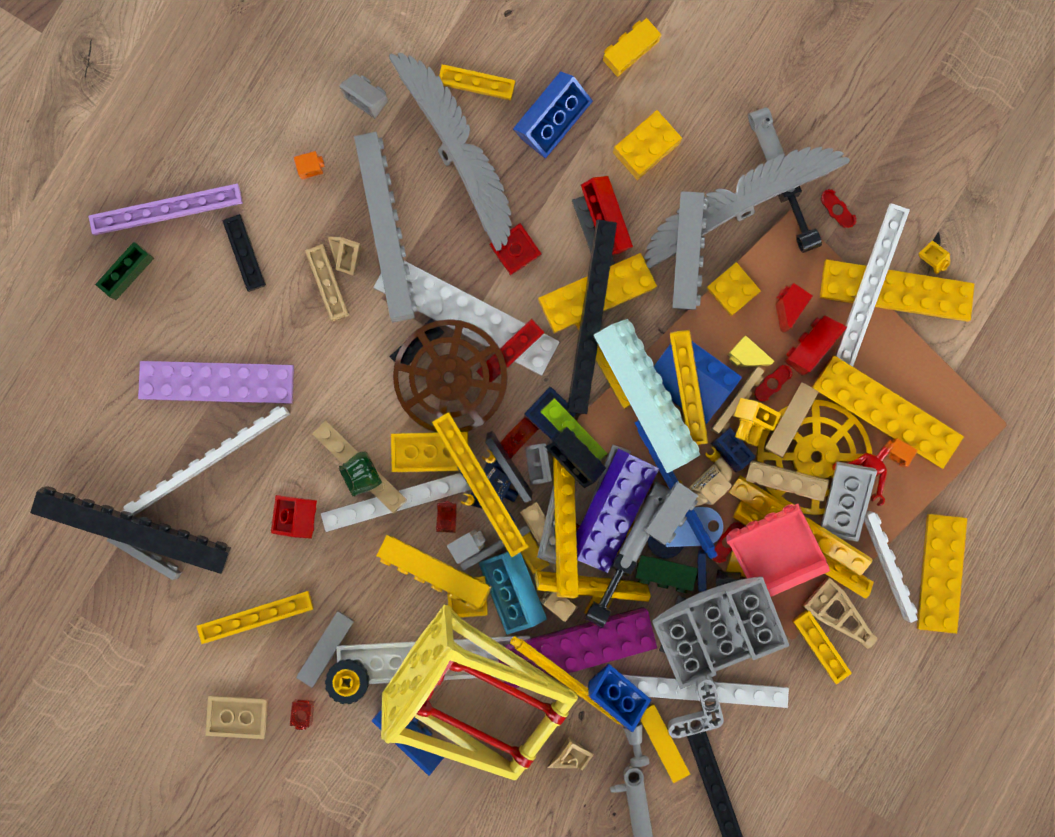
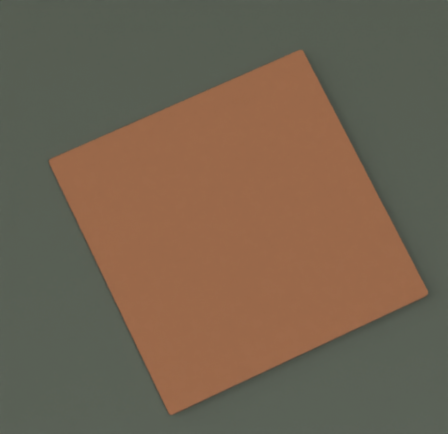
M793 210L788 211L737 261L739 266L761 290L760 293L730 316L708 290L701 297L700 306H696V310H687L646 351L647 356L652 359L654 366L671 343L670 332L690 330L691 341L742 377L731 394L706 424L709 442L708 444L698 445L701 455L673 470L677 480H681L687 488L715 464L705 453L707 452L709 455L714 453L711 443L721 436L722 432L715 434L710 429L756 368L737 367L730 362V357L727 354L746 335L774 360L773 364L769 366H758L764 370L761 376L765 378L772 374L779 366H789L784 362L787 358L785 354L792 346L796 348L800 343L798 341L799 337L804 332L808 333L811 330L810 324L816 317L820 319L826 315L846 326L853 303L820 298L824 261L826 259L839 262L844 261L822 239L821 247L802 253L796 241V235L801 234V230ZM792 283H795L813 295V297L792 328L783 333L780 330L775 305L779 299L776 297L786 285L790 286ZM874 307L853 367L964 436L944 469H941L917 453L908 467L899 466L901 462L896 463L888 458L889 455L883 459V463L887 468L882 493L885 503L882 506H877L880 497H877L875 501H871V496L877 492L879 474L874 481L867 511L875 512L879 516L881 530L886 533L888 537L887 544L889 545L989 445L1007 424L894 310ZM842 334L811 372L801 376L790 367L791 371H793V376L782 385L778 392L773 393L768 398V401L760 402L755 398L754 391L758 387L755 385L750 390L752 395L748 400L760 402L777 412L789 406L801 383L810 387L814 385L832 355H835ZM770 378L767 381V386L770 389H775L778 386V382L776 379ZM610 386L588 408L587 414H582L578 417L577 422L608 455L612 444L630 450V454L656 466L648 448L637 432L638 429L634 422L639 419L632 406L623 409ZM818 393L815 400L835 403L821 393ZM673 403L674 406L678 408V410L680 411L681 419L685 424L683 409L675 403ZM819 406L820 417L831 419L841 426L849 419L845 414L836 409ZM811 407L805 418L812 417ZM853 414L863 425L869 437L872 454L877 455L885 447L886 443L889 440L892 441L893 438ZM731 416L728 421L730 425L726 430L731 428L736 433L740 420L737 417ZM812 423L801 425L797 432L802 437L813 434ZM820 423L821 434L831 438L837 431L836 428L828 424ZM854 424L847 432L854 442L856 454H865L867 449L864 438L858 427ZM770 431L767 436L764 446V452H770L766 450L765 447L768 444L774 431ZM843 436L836 445L840 453H850L849 445ZM794 439L789 445L786 453H793V449L797 443ZM743 441V443L756 456L757 446L750 445L746 443V441ZM814 451L811 459L816 463L819 462L821 459L820 453ZM764 460L765 464L776 466V460ZM782 460L784 469L797 471L792 460ZM840 461V462H841V463H849L850 461ZM750 463L738 472L731 468L732 476L729 481L731 485L735 483L740 475L745 479L747 478ZM659 470L647 492L648 495L655 482L668 487ZM830 476L826 478V480H829L827 490L830 489L832 483ZM757 482L753 483L756 486L763 489L764 491L768 492L765 486L757 484ZM729 490L712 505L702 504L695 506L711 508L721 516L723 521L722 534L725 533L730 524L740 522L733 518V514L741 500L730 494ZM785 492L782 495L783 498L795 505L799 504L800 507L811 509L812 498L797 495L795 492ZM828 496L824 497V501H820L819 509L825 508ZM804 514V516L821 526L823 514ZM715 520L710 521L708 529L712 532L716 531L718 523ZM865 522L863 523L858 542L842 539L872 558V561L878 556ZM724 537L722 540V545L725 548L731 547L730 544L727 543L726 537ZM730 553L723 563L715 562L724 572H726ZM822 574L771 596L784 633L790 639H795L800 634L792 620L806 610L802 605L822 582L829 577L828 575ZM829 577V578L832 579L841 589L844 590V589L846 588V586L842 585L841 583L837 582V581L834 580L833 578Z

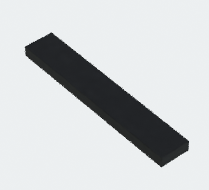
M706 731L687 736L722 837H743Z

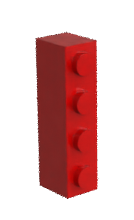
M609 176L593 177L581 184L594 226L596 227V220L617 223L612 255L621 254L632 248L633 245Z

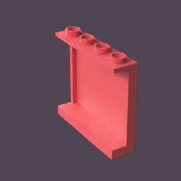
M799 504L787 505L782 511L769 513L758 522L757 520L751 521L746 525L747 527L740 530L739 528L734 529L726 536L727 543L730 544L747 579L763 577L770 597L830 571L829 565Z

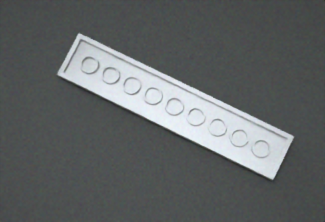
M404 261V264H408L410 275H407V280L412 283L414 292L410 294L411 300H415L418 312L436 321L454 319L472 323L487 332L498 344L499 348L525 325V323ZM380 274L374 289L385 294L382 274ZM446 325L447 327L455 330V326ZM463 328L462 335L485 347L490 346L479 334L470 329ZM543 334L514 362L542 376L560 342Z
M530 635L516 636L523 640L530 639ZM514 636L490 638L505 646L510 644ZM454 639L455 643L463 649L499 663L498 658L470 640ZM415 642L337 646V662L346 659L356 660L367 669V674L370 678L369 684L389 683ZM448 669L444 680L477 677L465 671L455 672ZM344 679V683L350 685L351 679Z

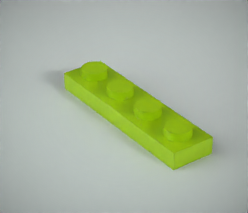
M555 398L540 411L558 431L565 427L573 431L575 436L599 460L608 454Z

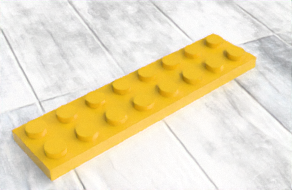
M826 259L823 266L820 298L854 303L867 266ZM888 269L875 307L969 322L972 315L975 283Z
M832 355L812 386L819 393L893 439L898 438L918 450L917 454L941 469H944L964 438L963 435L835 355Z

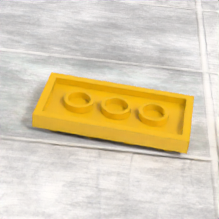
M461 432L468 443V432ZM439 433L391 434L392 472L459 471L456 462Z

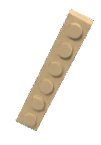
M326 420L312 433L342 464L359 453ZM377 471L382 483L370 491L394 514L407 499Z

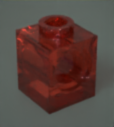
M295 699L291 707L290 726H295L297 730L309 728L313 721L315 701ZM298 711L306 713L307 717L305 720H301L298 717Z

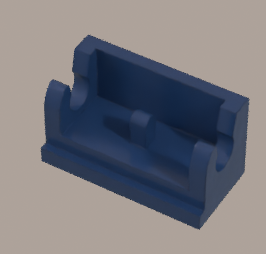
M729 428L715 439L711 445L720 453L735 472H738L746 467L756 456L742 440L735 437L736 433Z

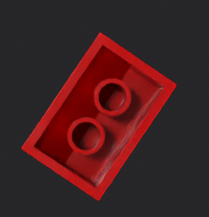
M826 315L820 319L816 317L810 324L811 330L808 333L804 332L799 337L798 341L800 343L796 348L792 346L785 354L787 358L784 362L801 376L811 372L846 330L847 327Z

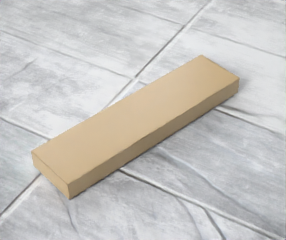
M321 244L305 250L331 322L349 316L324 245Z
M804 383L800 384L766 445V450L783 458L819 393L817 390Z

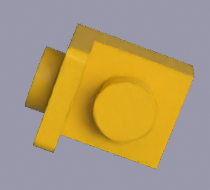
M933 240L919 252V257L931 265L936 274L946 270L950 265V253Z

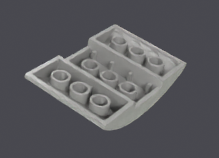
M763 577L738 580L706 590L676 604L652 620L680 689L695 684L702 675L713 677L717 675L716 671L751 657L755 660L790 646Z

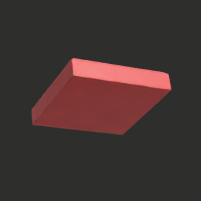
M521 223L510 229L507 244L503 246L501 243V250L496 251L492 242L489 244L510 276L542 255Z

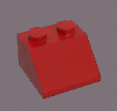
M792 283L790 286L786 285L776 297L779 299L775 305L780 330L783 333L792 328L813 297V295L795 283Z
M276 495L271 533L312 539L317 500Z

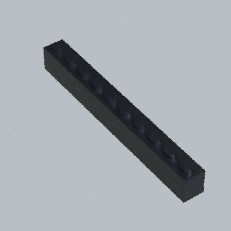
M45 486L36 492L30 511L31 514L222 574L231 551V547H228L224 542L217 541L215 543L209 541L205 536H194L183 529H172L168 524H156L146 517L138 518L127 511H116L109 505L100 506L90 499L82 500L75 498L74 494H63L57 492L53 487Z

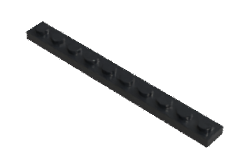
M596 220L567 405L568 412L587 414L598 347L594 334L598 333L601 328L617 227L616 222Z

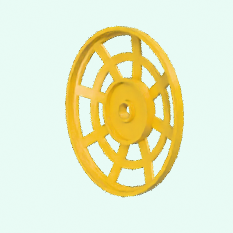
M814 400L811 406L812 417L804 418L801 424L812 423L813 434L802 437L797 432L793 438L797 442L793 453H785L783 458L772 452H764L765 442L770 430L765 429L761 434L757 447L756 461L764 463V460H776V466L784 468L782 460H792L797 470L796 472L822 479L830 476L833 479L835 470L832 469V466L840 461L851 462L863 455L856 454L854 442L847 432L854 424L858 427L864 438L867 453L872 454V447L863 425L852 413L838 404L824 400ZM788 406L779 411L781 414L777 424H779ZM819 406L836 409L845 414L849 419L841 426L831 419L820 417ZM820 423L828 424L836 428L837 431L831 438L821 434ZM843 436L849 445L850 453H840L836 445ZM814 451L819 452L821 455V459L817 463L811 459ZM765 486L766 490L775 498L787 505L793 504L782 497L785 491ZM830 489L826 490L825 496L829 495ZM812 499L811 509L800 507L803 514L810 515L824 514L825 508L819 509L820 501Z

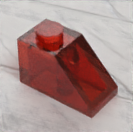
M524 417L500 443L512 459L539 428L527 417Z

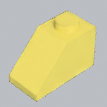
M746 335L727 354L730 357V362L737 367L769 366L774 362L771 357Z

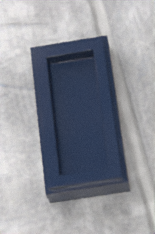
M699 549L698 591L704 592L707 588L706 553L703 549Z

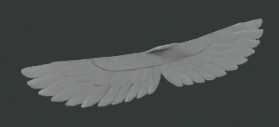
M391 53L389 59L400 75V79L415 98L443 143L438 149L440 157L446 166L450 165L452 161L454 162L485 232H487L496 251L501 250V243L503 246L507 244V237L510 236L509 227L512 225L509 218L511 211L507 205L509 201L502 193L504 192V187L499 182L498 175L493 172L495 171L494 167L487 163L489 159L482 154L484 151L477 146L465 143L469 137L470 127L469 125L466 126L465 116L463 115L461 118L460 106H457L456 99L451 95L448 87L446 86L444 89L440 77H436L430 67L426 69L420 60L417 63L410 55L407 58L403 53H398L397 57ZM443 150L446 152L448 160L445 159Z
M807 147L799 152L796 149L786 157L785 154H781L775 159L768 160L765 165L763 163L760 164L755 172L752 169L746 176L742 175L740 177L736 193L720 188L716 189V192L706 194L707 197L704 198H708L707 210L703 209V217H707L706 229H702V236L735 216L738 221L746 219L755 213L754 206L802 184L825 176L829 172L848 164L850 159L842 157L844 153L841 151L833 152V148L823 150L822 147L811 150V147ZM679 210L676 211L677 215L667 218L666 223L657 228L659 232L651 237L653 241L647 246L649 251H647L644 257L645 260L649 259L646 264L648 269L676 254Z

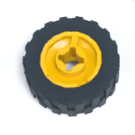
M351 659L335 663L326 674L325 689L329 693V697H332L335 702H340V704H352L361 699L369 687L370 679L367 669L363 667L364 665ZM350 678V685H346L344 679Z

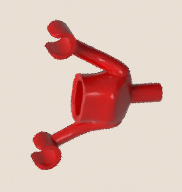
M883 447L877 455L865 453L847 463L875 468L877 470L876 477L880 474L877 492L871 496V501H875L877 497H880L877 506H882L885 503L882 493L887 468L883 463V459L890 452L886 447ZM836 463L832 466L833 470H835Z

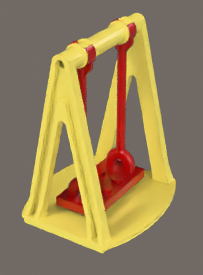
M444 604L436 617L415 642L398 671L382 692L381 739L388 744L390 742L406 744L481 770L517 780L522 772L533 763L536 754L556 727L564 722L569 715L568 711L578 700V696L571 689L462 620L450 606ZM453 630L509 666L463 649L455 643ZM448 669L455 672L465 671L545 712V717L524 745L519 747L510 746L432 707L429 700L436 686L441 685ZM499 679L534 691L536 693L542 694L544 696L550 697L557 701L551 704L544 703L502 682ZM415 717L459 746L405 727ZM470 735L512 755L513 760L510 762Z

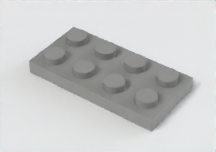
M841 462L836 463L821 527L840 539L859 541L877 474L875 468Z

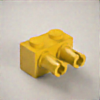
M740 398L734 415L740 420L735 437L758 447L761 434L765 429L775 431L781 413L760 402Z

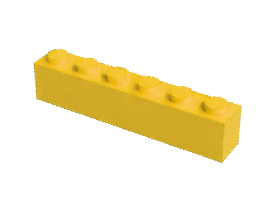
M386 535L376 555L381 558V563L388 566L393 564L398 567L397 571L405 575L409 572L415 575L414 579L421 583H425V581L431 583V588L442 592V590L448 592V596L454 600L459 601V599L466 601L465 605L474 610L477 607H483L492 589V586L391 535Z

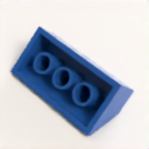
M560 71L513 130L527 145L542 157L547 158L593 100L574 76Z
M382 708L372 719V722L380 730L382 727ZM415 717L405 727L428 736L433 734L428 727H422L418 723L419 720ZM395 743L428 776L444 759L442 756L406 744Z

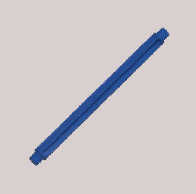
M640 421L634 422L638 429L637 432L671 490L674 484L679 481L673 471L666 472ZM689 509L685 515L687 522L704 552L707 553L710 559L715 558L718 554L714 549L713 542L703 528V524L695 510L691 511Z

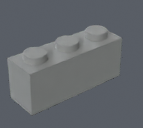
M676 482L644 529V532L664 545L667 542L671 543L676 536V533H674L678 526L681 527L686 521L687 517L685 515L688 510L692 511L696 506L698 495L681 483Z

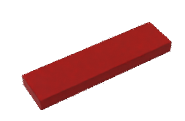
M533 319L529 320L500 348L507 368L545 333ZM496 354L486 361L489 369V382H493L501 375ZM480 367L476 372L483 378L482 367Z

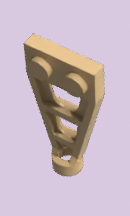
M829 577L822 582L802 605L816 619L859 641L866 649L872 647L877 641V637L870 631L844 590ZM835 600L840 601L845 610L839 619H834L826 613V610ZM850 615L858 623L854 631H850L843 626V623Z

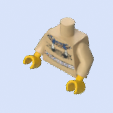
M711 447L714 450L712 455H709L707 452L705 454L715 464L688 488L698 495L696 506L714 504L732 487L729 482L732 470L723 458H720V453L714 447Z

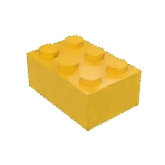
M656 110L614 146L613 154L638 181L680 144L682 137L661 113Z

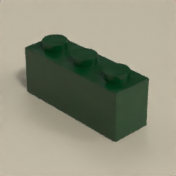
M133 242L95 285L108 297L117 300L152 262L154 257L139 244Z
M640 555L634 577L638 578V582L649 585L651 581L657 583V587L668 589L669 586L676 587V591L687 594L688 590L693 591L698 568Z

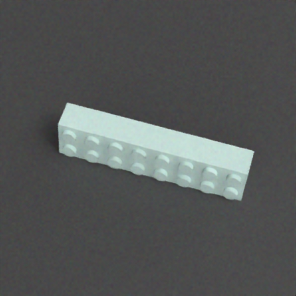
M626 319L611 324L594 334L597 343L666 472L669 473L700 456L697 443L691 438L690 430L683 423L680 411L674 406L671 394L665 389L661 376L654 369L652 359L647 356L643 342L638 339L635 333L634 325Z

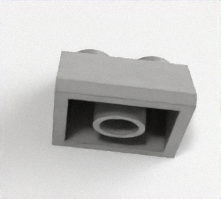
M354 74L340 84L339 87L343 96L375 119L388 102L385 95L386 92L379 86L376 88L372 86L370 80L365 76L359 77Z

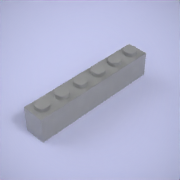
M681 192L673 309L696 310V306H700L701 295L697 294L698 287H702V275H699V267L703 268L704 256H700V249L705 246V237L702 236V229H706L707 217H703V209L707 210L708 198H704V193Z

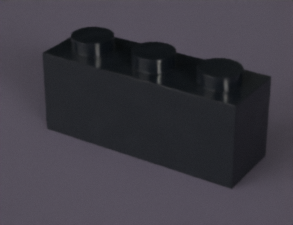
M568 427L557 432L545 446L583 488L594 484L606 469L601 461L591 453L588 447Z

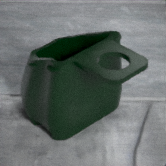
M366 451L355 454L338 468L351 495L354 497L372 490L382 483Z

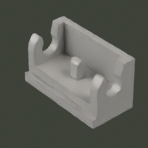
M546 443L525 447L531 485L552 482L548 453L545 448Z

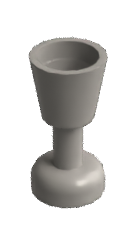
M637 724L634 732H630L626 727H623L629 744L633 746L635 757L630 759L631 767L648 765L650 763L649 758L642 755L640 743H642V724Z

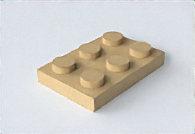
M208 696L205 736L265 739L268 699Z

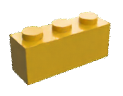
M647 18L642 22L641 20L636 22L632 27V31L628 34L625 32L619 37L618 43L614 46L610 45L605 49L603 61L617 77L660 41L662 34Z

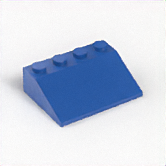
M692 341L705 424H707L742 377ZM670 343L653 367L661 376L665 389L671 394L672 402L682 408L672 345Z

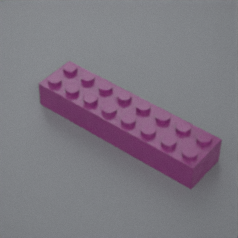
M645 607L609 616L603 628L592 622H587L524 640L567 673L657 649L649 613ZM512 644L504 646L505 648L509 649L519 657L523 658L524 660H526L536 668L540 669L550 677L554 678L552 675H550L537 664H535V662L528 659L522 653L517 651ZM498 659L499 663L504 664V665H506V666H509V665H507L506 663H504V662H502L501 660ZM504 681V683H506V684H508V685H510V686H512V687H514V688H519V687H520V686H518V685H515V684H512V683H510V682Z

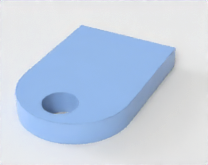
M694 507L696 514L703 524V528L708 533L711 541L715 543L723 532L721 516L711 508ZM687 520L681 527L678 526L674 531L676 536L672 542H667L665 547L701 546ZM712 520L718 523V529L714 532L708 529V523Z

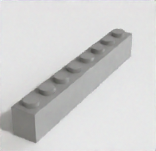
M474 529L448 544L447 547L456 563L459 564L478 553L485 546L486 538L481 530L477 532Z

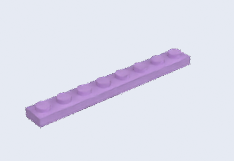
M237 183L89 215L92 234L95 236L243 204L240 187Z

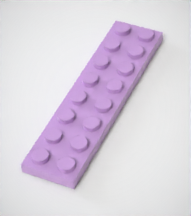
M140 361L138 399L293 404L294 366Z

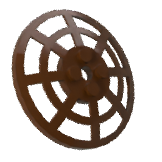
M447 319L428 323L417 329L407 338L395 360L393 381L397 399L402 408L417 424L437 432L434 426L422 421L410 410L417 403L426 411L440 418L448 413L446 412L448 401L458 399L464 409L449 413L452 418L468 413L475 423L459 428L460 432H468L483 425L498 410L507 389L508 373L501 349L487 332L466 321ZM438 326H455L453 337L438 338L430 342L425 334V331ZM463 328L470 329L479 334L490 346L480 352L471 343L461 339ZM418 336L423 347L415 355L411 366L400 363L406 348ZM442 343H451L449 354L439 356L433 347ZM459 345L469 349L475 356L467 361L457 356ZM427 351L432 359L428 368L416 367L422 355ZM495 352L500 365L501 384L489 382V369L484 358ZM480 362L482 367L483 380L472 379L471 367ZM399 371L409 373L410 388L414 397L407 402L404 401L399 388ZM446 372H451L454 375L452 383H447L444 380ZM415 375L426 377L427 388L418 393L416 388ZM471 386L482 388L476 400L471 404L465 394ZM487 390L499 391L494 405L481 418L475 408L482 402ZM431 394L439 398V410L429 406L423 399Z

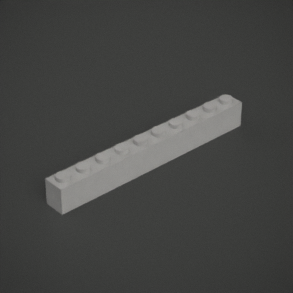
M377 132L354 136L390 319L392 323L415 318L414 312H417L415 300H411L410 294L414 292L412 283L407 280V275H410L408 264H404L403 257H406L404 245H400L399 239L403 238L401 228L396 226V221L399 220L397 209L393 210L392 206L395 198L393 191H389L388 185L392 183L390 174H386L385 171L388 163L386 155L382 156L381 149H384L383 139L378 137Z

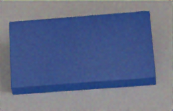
M607 664L588 682V696L630 732H634L651 699L610 664Z

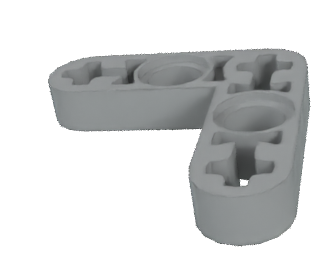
M702 675L696 681L703 711L673 718L668 722L667 729L672 738H682L716 729L723 724V715L712 677ZM704 683H708L709 692L705 691ZM707 699H715L714 704L709 706L705 704ZM713 711H714L715 716H716V720H715V721H712L711 712H713ZM693 720L700 721V724L696 727L690 725ZM678 726L679 730L675 731L674 727Z

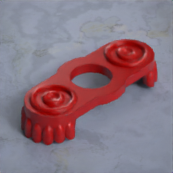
M833 189L825 190L821 195V202L828 210L829 215L843 228L853 227L857 222L856 215H852L847 209L846 204L838 199L835 195L836 191H833ZM834 205L842 206V214L836 215L833 213L832 208Z
M781 365L772 374L766 376L763 382L755 388V398L760 402H765L769 400L768 398L773 393L778 392L782 385L793 376L790 366ZM770 378L776 379L778 382L777 388L770 389L767 386V381Z
M733 522L718 539V543L714 548L718 556L713 558L715 562L723 563L726 561V557L732 551V548H725L722 545V540L729 535L730 531L744 528L743 524Z

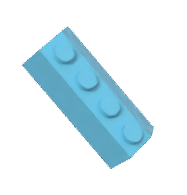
M506 551L479 562L483 576L486 577V584L492 586L490 594L506 634L531 628L547 620L521 552L511 557L509 552Z

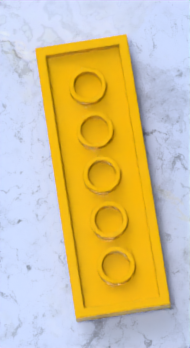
M641 253L610 266L603 312L656 289L657 285ZM588 276L538 298L554 333L581 322Z
M927 514L917 629L957 634L967 518Z

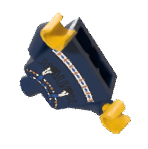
M488 449L487 451L490 453V456L488 458L482 456V459L487 462L483 471L502 501L506 498L515 502L519 493L510 488V479L491 450ZM473 491L471 494L463 493L468 499L466 502L461 501L462 504L483 509Z

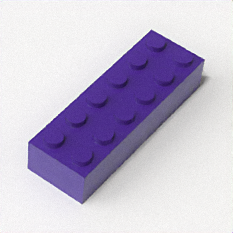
M618 448L576 533L578 561L608 573L659 470L658 467Z

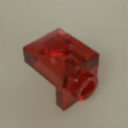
M449 501L437 503L436 532L456 533L457 504Z

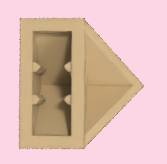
M328 237L336 264L335 270L354 275L363 251L361 244L342 237Z

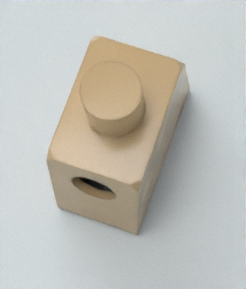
M545 591L539 599L544 606L564 622H568L580 608L569 598L557 597V592Z

